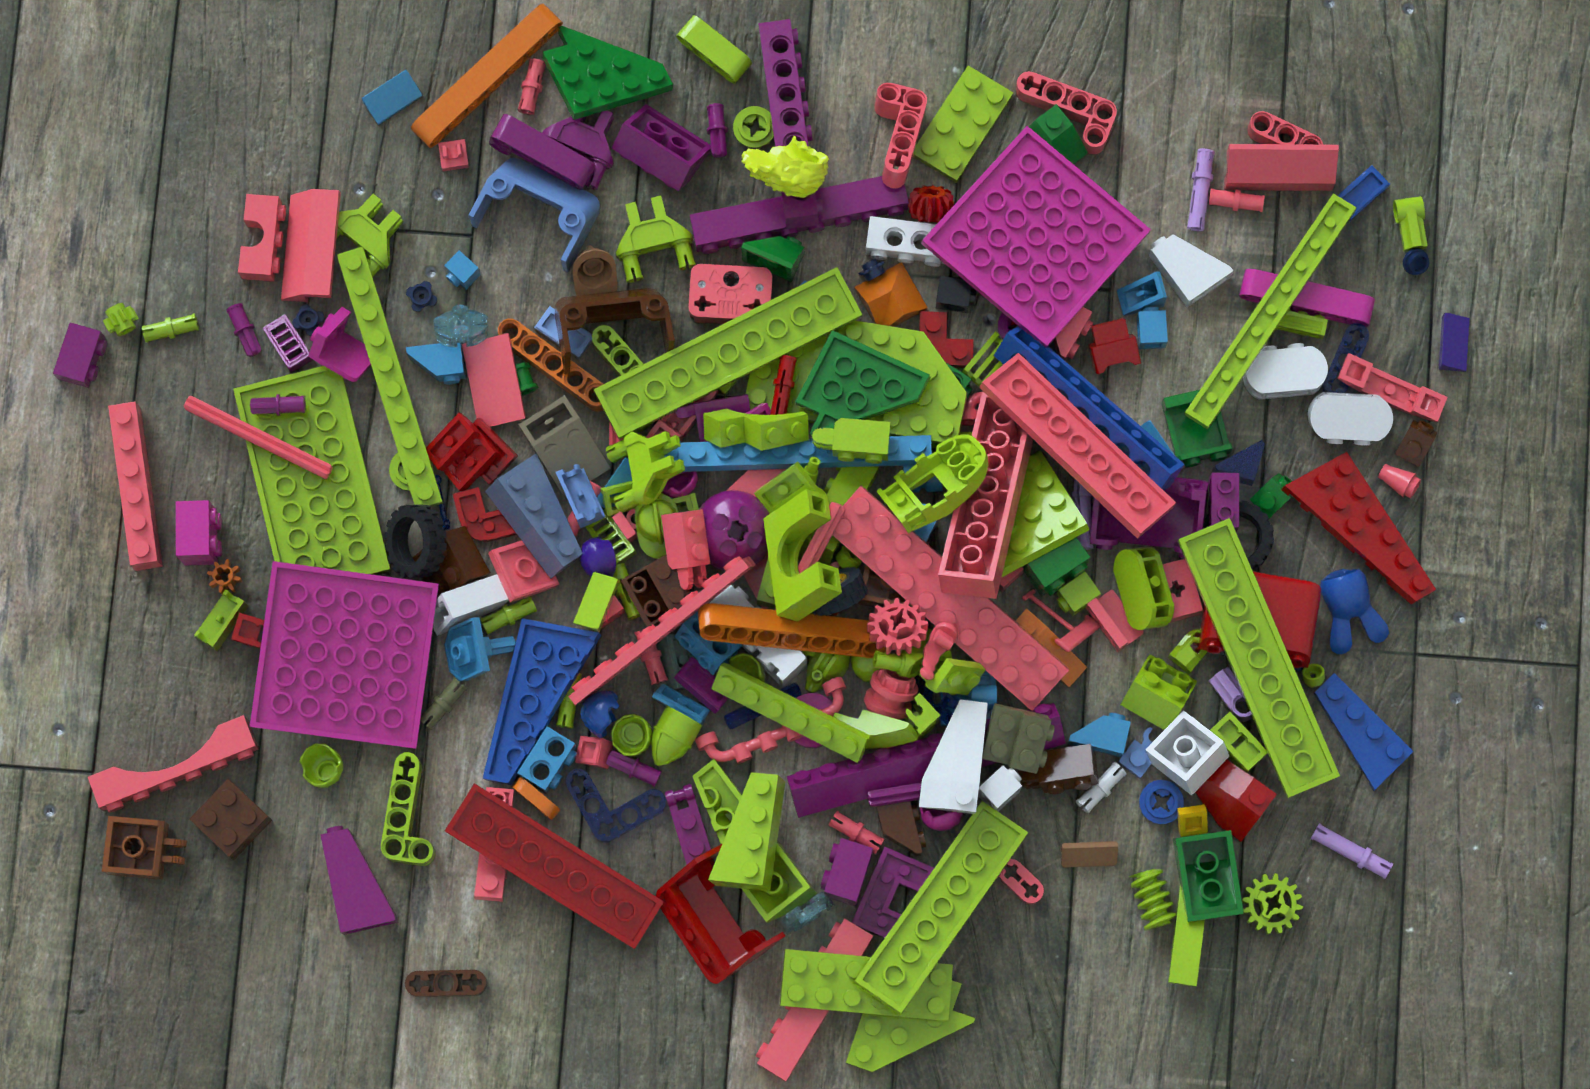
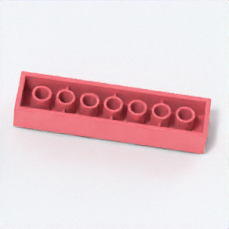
M982 392L972 436L979 441L988 455V470L979 488L953 511L938 577L942 593L997 599L1033 438L987 394Z

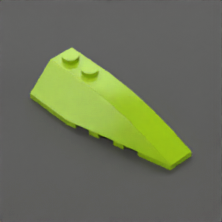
M713 759L692 777L710 816L714 831L722 844L742 793L715 759ZM778 840L770 891L742 889L767 923L796 911L817 894L816 890Z

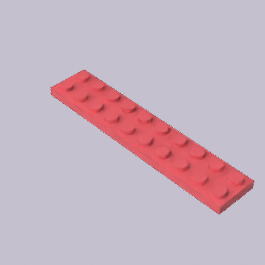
M862 485L843 505L845 512L833 536L905 600L908 599L912 606L918 604L919 612H925L926 618L935 626L943 622L953 624L958 631L957 639L954 643L974 661L979 662L991 676L1031 711L1069 671L1066 665L990 598L942 593L938 577L942 556L914 531L908 533L895 515Z

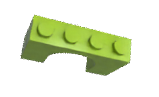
M809 489L804 490L763 518L777 616L797 622L842 593L838 568L816 562L800 574L798 571V556L803 542L813 531L831 520L828 496Z

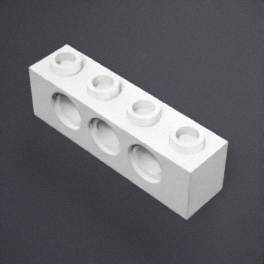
M870 216L866 255H871V258H876V260H886L887 257L898 258L897 261L901 263H913L914 260L923 261L925 265L939 267L941 264H944L927 248L920 250L914 246V243L917 240H923L936 224ZM892 236H896L901 239L902 243L898 246H891L887 240Z

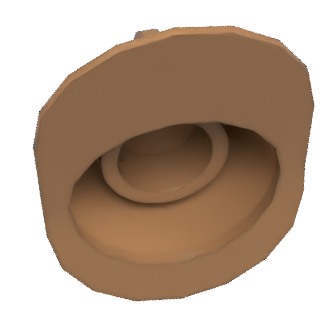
M588 245L587 249L579 253L573 263L572 271L576 295L617 291L618 283L614 258L608 252Z

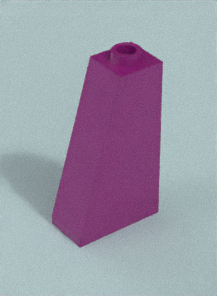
M334 826L326 829L327 833L321 834V840L340 932L343 935L398 923V918L352 832L348 828L343 829V826Z

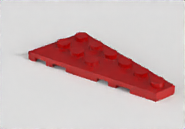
M1347 452L1288 483L1281 489L1286 495L1291 494L1298 500L1303 510L1306 512L1310 511L1321 521V526L1352 553H1358L1371 570L1376 569L1384 576L1386 583L1411 605L1436 590Z

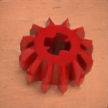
M923 185L922 188L916 187L910 193V198H908L911 218L918 219L919 222L925 221L929 224L931 222L938 223L954 206L951 191L944 189L942 186Z

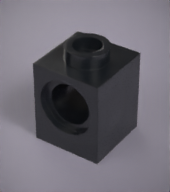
M940 276L935 309L968 313L969 305L974 306L976 290L971 289L972 286L963 279Z

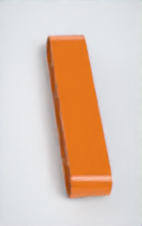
M508 318L499 324V335L504 334L510 328L518 331L517 336L510 339L514 354L525 362H529L532 367L589 409L596 412L603 411L600 402L590 400L594 389L603 385L602 382L572 360L570 361V374H564L561 352L517 320ZM536 344L540 349L536 354L530 355L525 352L527 346ZM552 360L561 362V366L557 370H549L547 364ZM573 376H580L583 378V381L579 386H571L568 383L569 379Z

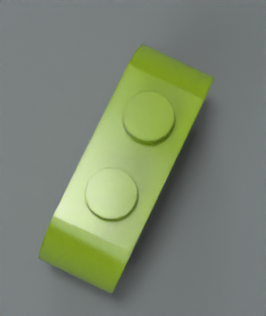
M1152 547L1120 551L1115 558L1113 572L1129 625L1136 630L1167 626L1174 614V603L1160 554Z

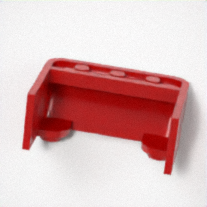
M722 844L694 858L656 892V897L664 901L660 909L704 976L714 984L727 979L786 937L781 932L766 941L765 937L755 929H750L745 933L742 932L715 891V885L708 880L715 864L713 859L719 854Z

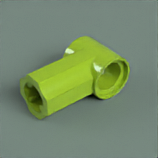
M1422 197L1393 200V213L1396 224H1399L1403 251L1408 252L1414 248L1426 249L1428 245L1423 222L1425 219V208Z

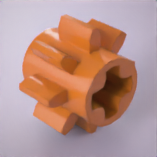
M228 559L221 565L215 561L213 572H207L214 579L209 583V586L211 588L219 586L220 594L225 589L236 592L234 588L236 582H242V579L236 576V573L241 569L238 566H234L231 569V563ZM223 572L228 574L229 580L226 582L222 580L220 575Z

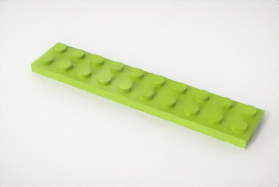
M838 267L595 388L594 392L618 439H621L629 432L641 429L676 411L678 408L686 406L779 359L782 355H787L831 333L832 330L835 331L862 317L863 314Z
M1228 518L1178 539L1177 541L1286 797L1289 798L1339 777V772L1231 519Z

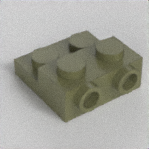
M994 703L983 744L982 759L1007 764L1010 768L1037 774L1038 768H1043L1046 763L1047 752L1043 751L1045 743L1053 738L1054 725H1051V719L1048 715Z

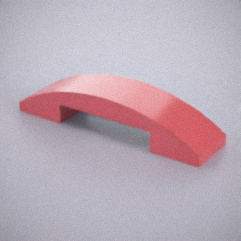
M1350 353L1347 354L1337 379L1362 394L1379 395L1390 407L1429 421L1438 422L1448 398L1447 396L1424 386L1419 388L1372 367L1373 363Z

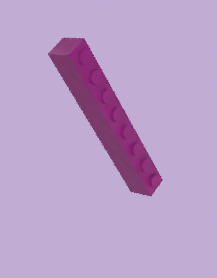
M882 176L820 188V190L815 192L816 199L821 198L823 215H818L819 225L802 228H786L782 196L690 214L696 251L703 252V254H711L717 252L718 248L729 246L730 249L740 248L743 242L781 235L783 238L788 236L794 237L798 235V232L809 230L810 233L824 230L826 226L845 227L850 225L851 221L861 219L862 222H869L870 216L877 217L886 214L889 217L899 216L908 210L909 202L905 184L900 188H890L883 183ZM795 197L796 199H799V200L805 199V198H801V197Z

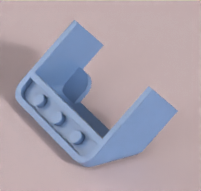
M510 158L506 160L488 177L469 213L472 227L478 228L492 199H506L515 188L561 210L558 218L559 227L564 233L572 236L561 258L563 270L569 272L600 213L598 198L583 189L574 188L521 159Z

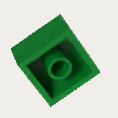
M1076 537L1024 565L1023 571L1041 597L1047 593L1049 596H1052L1063 587L1062 585L1069 578L1073 580L1085 572L1088 568L1090 556Z

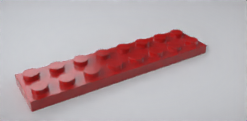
M475 783L444 830L449 835L633 949L638 945L664 902Z

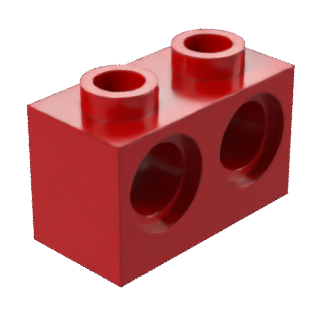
M239 612L231 640L260 649L264 620Z

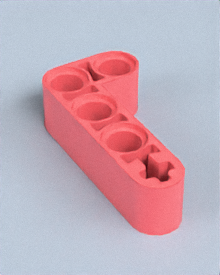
M1024 72L1018 77L1016 96L1019 100L1047 111L1057 104L1068 119L1086 125L1082 142L1087 152L1095 155L1103 151L1116 118L1117 109L1113 102L1034 72ZM1027 84L1032 85L1029 91L1024 89ZM1040 87L1043 88L1041 96L1038 95ZM1049 92H1056L1059 94L1060 99L1052 101L1046 95ZM1080 101L1084 103L1085 108L1083 110H1076L1073 108L1072 103ZM1104 110L1109 112L1111 117L1104 120L1099 118L1097 113ZM1093 134L1101 138V142L1093 144L1089 142L1087 137Z
M883 83L877 89L874 109L879 116L895 120L896 124L885 158L882 180L890 188H900L905 184L925 115L927 97L925 93L918 89L894 83Z

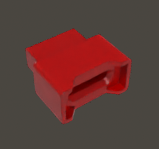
M1125 318L1090 325L1094 343L1088 344L1093 371L1096 374L1104 373L1107 366L1127 361L1134 365L1141 364L1136 337L1128 333Z

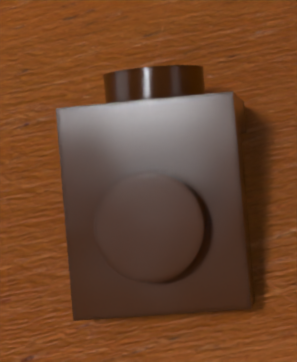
M1413 420L1395 454L1419 467L1437 435V432L1433 430L1434 427L1425 421L1420 420L1417 422Z

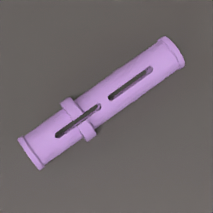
M1201 148L1197 150L1195 172L1192 173L1194 182L1187 229L1192 231H1204L1209 187L1214 177L1212 174V164L1215 151L1211 149Z
M1074 479L1072 498L1075 500L1076 507L1090 529L1077 538L1085 550L1094 549L1093 544H1090L1092 526L1091 498L1093 496Z
M1320 823L1311 837L1312 840L1357 863L1358 868L1362 869L1364 867L1383 879H1386L1393 866V863L1371 852L1372 849L1368 847L1364 849L1322 826Z

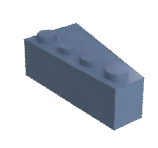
M537 453L497 478L485 491L550 579L568 568L582 555L580 546Z

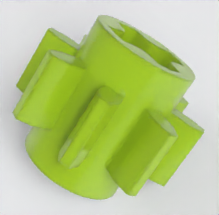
M118 303L105 311L108 318L104 319L103 323L110 334L116 332L117 336L120 337L132 332L136 328L134 321L139 318L131 305L125 307L124 303Z

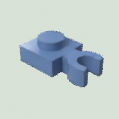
M1151 727L1145 730L1142 744L1134 740L1118 761V764L1139 779H1141L1151 765L1146 749L1152 743L1149 740V734L1152 731Z

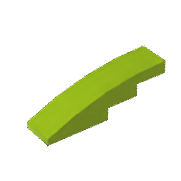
M1179 884L1168 983L1196 987L1205 919L1187 921L1181 885Z

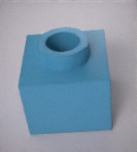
M460 250L444 265L448 273L446 278L454 286L458 287L461 285L466 290L481 275L479 268Z

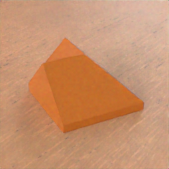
M901 262L885 270L883 274L867 282L864 281L854 287L874 324L895 327L920 314V311L928 309Z

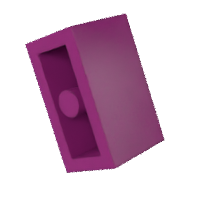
M70 322L53 371L55 377L58 380L89 388L91 381L94 382L98 375L99 367L96 365L99 356H103L106 351L107 341L103 333L99 330Z

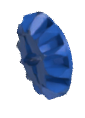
M1156 780L1149 783L1140 794L1139 807L1143 816L1152 823L1165 825L1178 818L1177 808L1184 806L1182 792L1174 783L1167 780ZM1153 793L1160 798L1171 795L1166 802L1169 812L1162 807L1152 809L1157 802Z

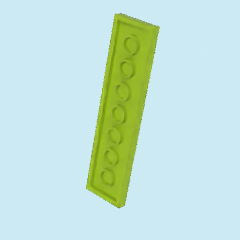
M982 801L977 807L976 813L972 814L854 983L901 1015L1024 841L1028 832Z

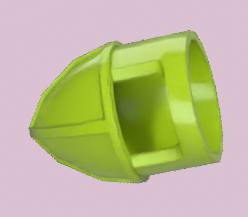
M666 706L656 726H653L651 747L655 765L670 764L683 757L689 749H692V744L702 725L683 713Z

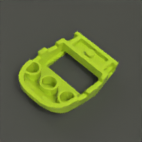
M967 434L956 435L938 444L936 452L926 457L922 453L914 459L916 464L906 473L901 470L893 477L896 482L885 490L880 488L876 492L906 531L910 533L948 516L963 504L984 481L988 470V455L975 437ZM935 476L947 490L943 494L945 498L933 506L930 503L923 505L912 490Z

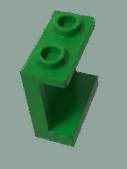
M1200 390L1165 397L1161 403L1174 455L1185 464V468L1198 466L1201 464V460L1210 458L1212 462L1228 458L1227 454H1230L1233 449L1232 444L1228 441L1221 411L1208 430L1185 416V411Z

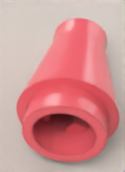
M1388 464L1383 466L1378 476L1379 479L1383 480L1403 498L1407 496L1411 499L1421 483V479L1416 477V473L1392 467Z

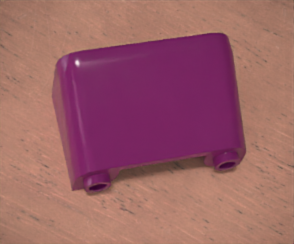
M1176 477L1172 485L1165 490L1176 502L1174 508L1138 539L1094 498L1090 544H1096V548L1111 550L1114 545L1119 543L1174 548L1173 550L1179 553V557L1185 558L1177 540L1204 529L1209 482Z

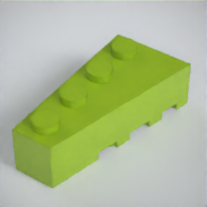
M880 466L836 467L839 473L835 479L830 477L824 489L828 496L829 505L831 502H836L843 506L861 485L869 491L878 475ZM816 530L803 542L798 559L801 560ZM833 535L819 560L820 563L829 566L832 564L834 552H838L842 544Z
M751 772L708 879L715 886L770 891L786 783L779 775Z

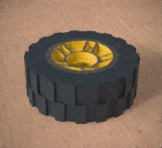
M856 567L839 569L842 593L813 611L812 614L822 616L837 613L850 608L865 598L868 589L860 569H856Z

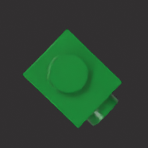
M1278 473L1250 500L1261 508L1260 511L1263 514L1266 513L1270 519L1293 498L1291 494L1286 495L1281 490L1292 481L1287 476H1282Z

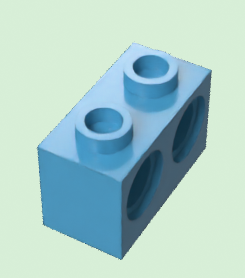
M698 612L685 621L674 636L680 645L687 649L698 660L699 664L712 675L718 672L721 664L724 662L729 663V659L735 656L743 646V644L703 639L699 631Z
M547 726L517 774L545 793H548L550 789L555 790L563 778L560 775L565 765L570 767L578 754L575 751L577 746L574 742ZM555 743L564 745V752L560 756H552L549 753L550 747ZM541 766L549 768L550 771L549 776L544 780H538L534 775L536 769Z

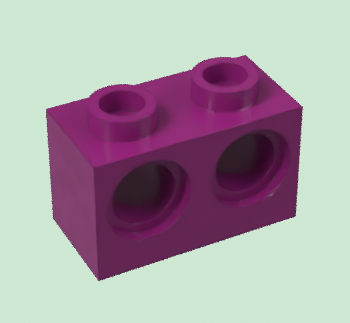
M1212 472L1208 479V527L1230 518L1237 532L1239 528V473Z

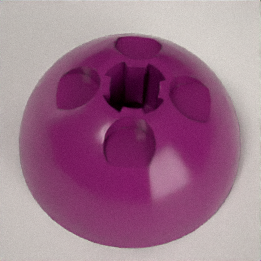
M728 490L711 496L701 505L699 510L703 509L711 566L725 571L723 567L735 557L740 556L743 559L750 556L756 565L764 559L768 549L763 518L769 515V512L757 497L744 491Z

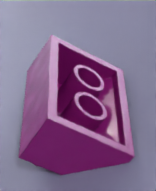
M645 104L622 124L611 149L618 152L624 159L640 166L646 173L659 178L668 187L680 191L690 182L711 151V145Z

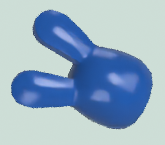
M1360 569L1336 570L1321 580V594L1333 618L1330 631V647L1333 652L1344 654L1351 649L1350 619L1353 617H1359L1371 641L1380 643L1388 637V626L1371 606L1368 582L1365 574Z

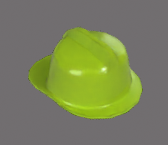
M662 493L651 504L646 506L638 504L635 509V523L640 547L646 555L655 559L666 555L661 515L678 513L675 502Z

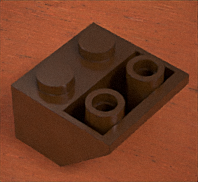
M465 526L446 531V538L444 539L445 543H447V548L443 553L445 556L443 563L439 564L440 568L437 572H432V576L422 577L424 582L439 584L437 598L444 592L482 580L491 573ZM422 550L413 557L414 561L417 562L420 558Z
M667 554L621 580L646 627L653 624L655 626L659 625L660 621L658 618L674 607L677 610L682 607L680 601L692 592L691 589L683 590L681 588L677 569L670 568L667 562Z

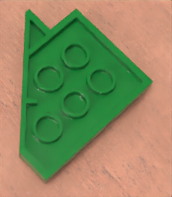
M560 26L558 30L564 45L543 51L542 58L573 120L663 94L673 89V83L662 63L565 26Z
M832 330L795 403L818 414L809 432L811 436L814 429L816 430L817 428L834 429L835 422L840 418L867 420L919 402L931 377L930 374Z

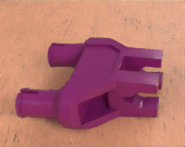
M607 110L601 112L594 127L584 123L586 117L573 120L572 116L552 124L542 132L595 164L596 167L585 184L587 187L591 185V189L594 190L598 189L606 169L612 168L614 164L606 140L614 117H612L613 113Z

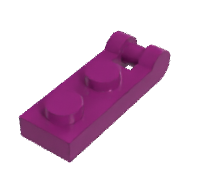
M691 784L685 785L683 789L675 792L672 790L664 792L686 864L711 850ZM687 799L689 807L678 810L676 802Z

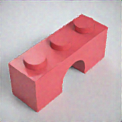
M246 194L244 222L247 227L263 230L264 236L262 241L256 246H241L238 267L241 279L274 282L275 273L279 274L280 257H277V249L282 247L283 231H279L280 221H285L286 206L282 205L279 196Z

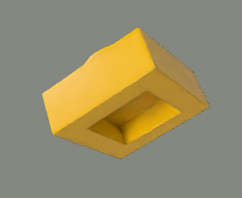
M1205 804L1177 808L1180 837L1208 833Z

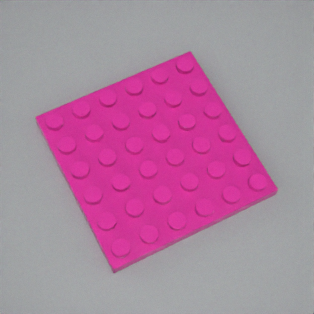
M1026 126L926 235L921 244L1044 347H1048L1144 240L1151 229L1031 128Z
M273 561L250 727L416 749L439 584Z

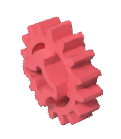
M895 598L894 604L884 600L883 608L878 605L875 606L874 613L869 614L867 632L870 633V641H876L877 649L884 646L886 647V654L896 650L897 656H900L901 650H906L908 654H911L912 646L918 649L921 647V640H926L928 621H925V612L919 613L918 604L910 607L908 599L904 604H901L899 599Z

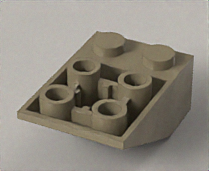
M565 395L518 424L525 439L535 454L537 453L539 460L564 498L567 497L556 475L557 471L563 469L565 472H569L574 469L573 465L579 464L581 469L584 468L589 481L592 482L611 469Z

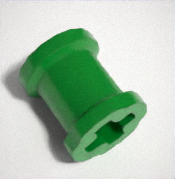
M530 363L516 364L521 396L538 390L539 387L537 383L533 382L529 371L531 368Z

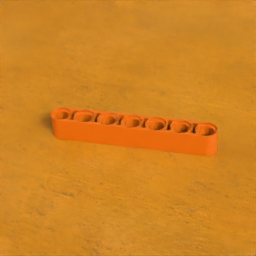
M544 3L537 6L422 113L412 124L411 130L429 148L436 146L558 32L563 22Z
M716 603L704 604L698 609L700 636L708 641L873 658L876 650L886 652V647L883 646L877 649L876 641H870V633L867 632L869 620L809 614L797 622L777 616L776 610Z

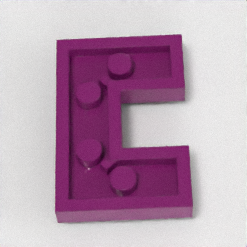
M884 847L852 923L861 929L885 938L902 915L888 909L898 885L900 884L918 892L934 867Z

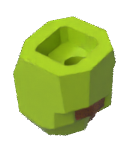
M1201 628L1188 632L1168 656L1175 665L1188 674L1194 670L1207 654L1206 650L1198 649Z

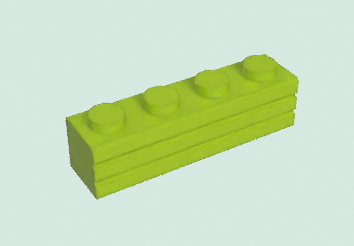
M1289 309L1276 329L1323 340L1328 319H1324L1321 315L1310 316L1303 311H1298V313L1292 312Z

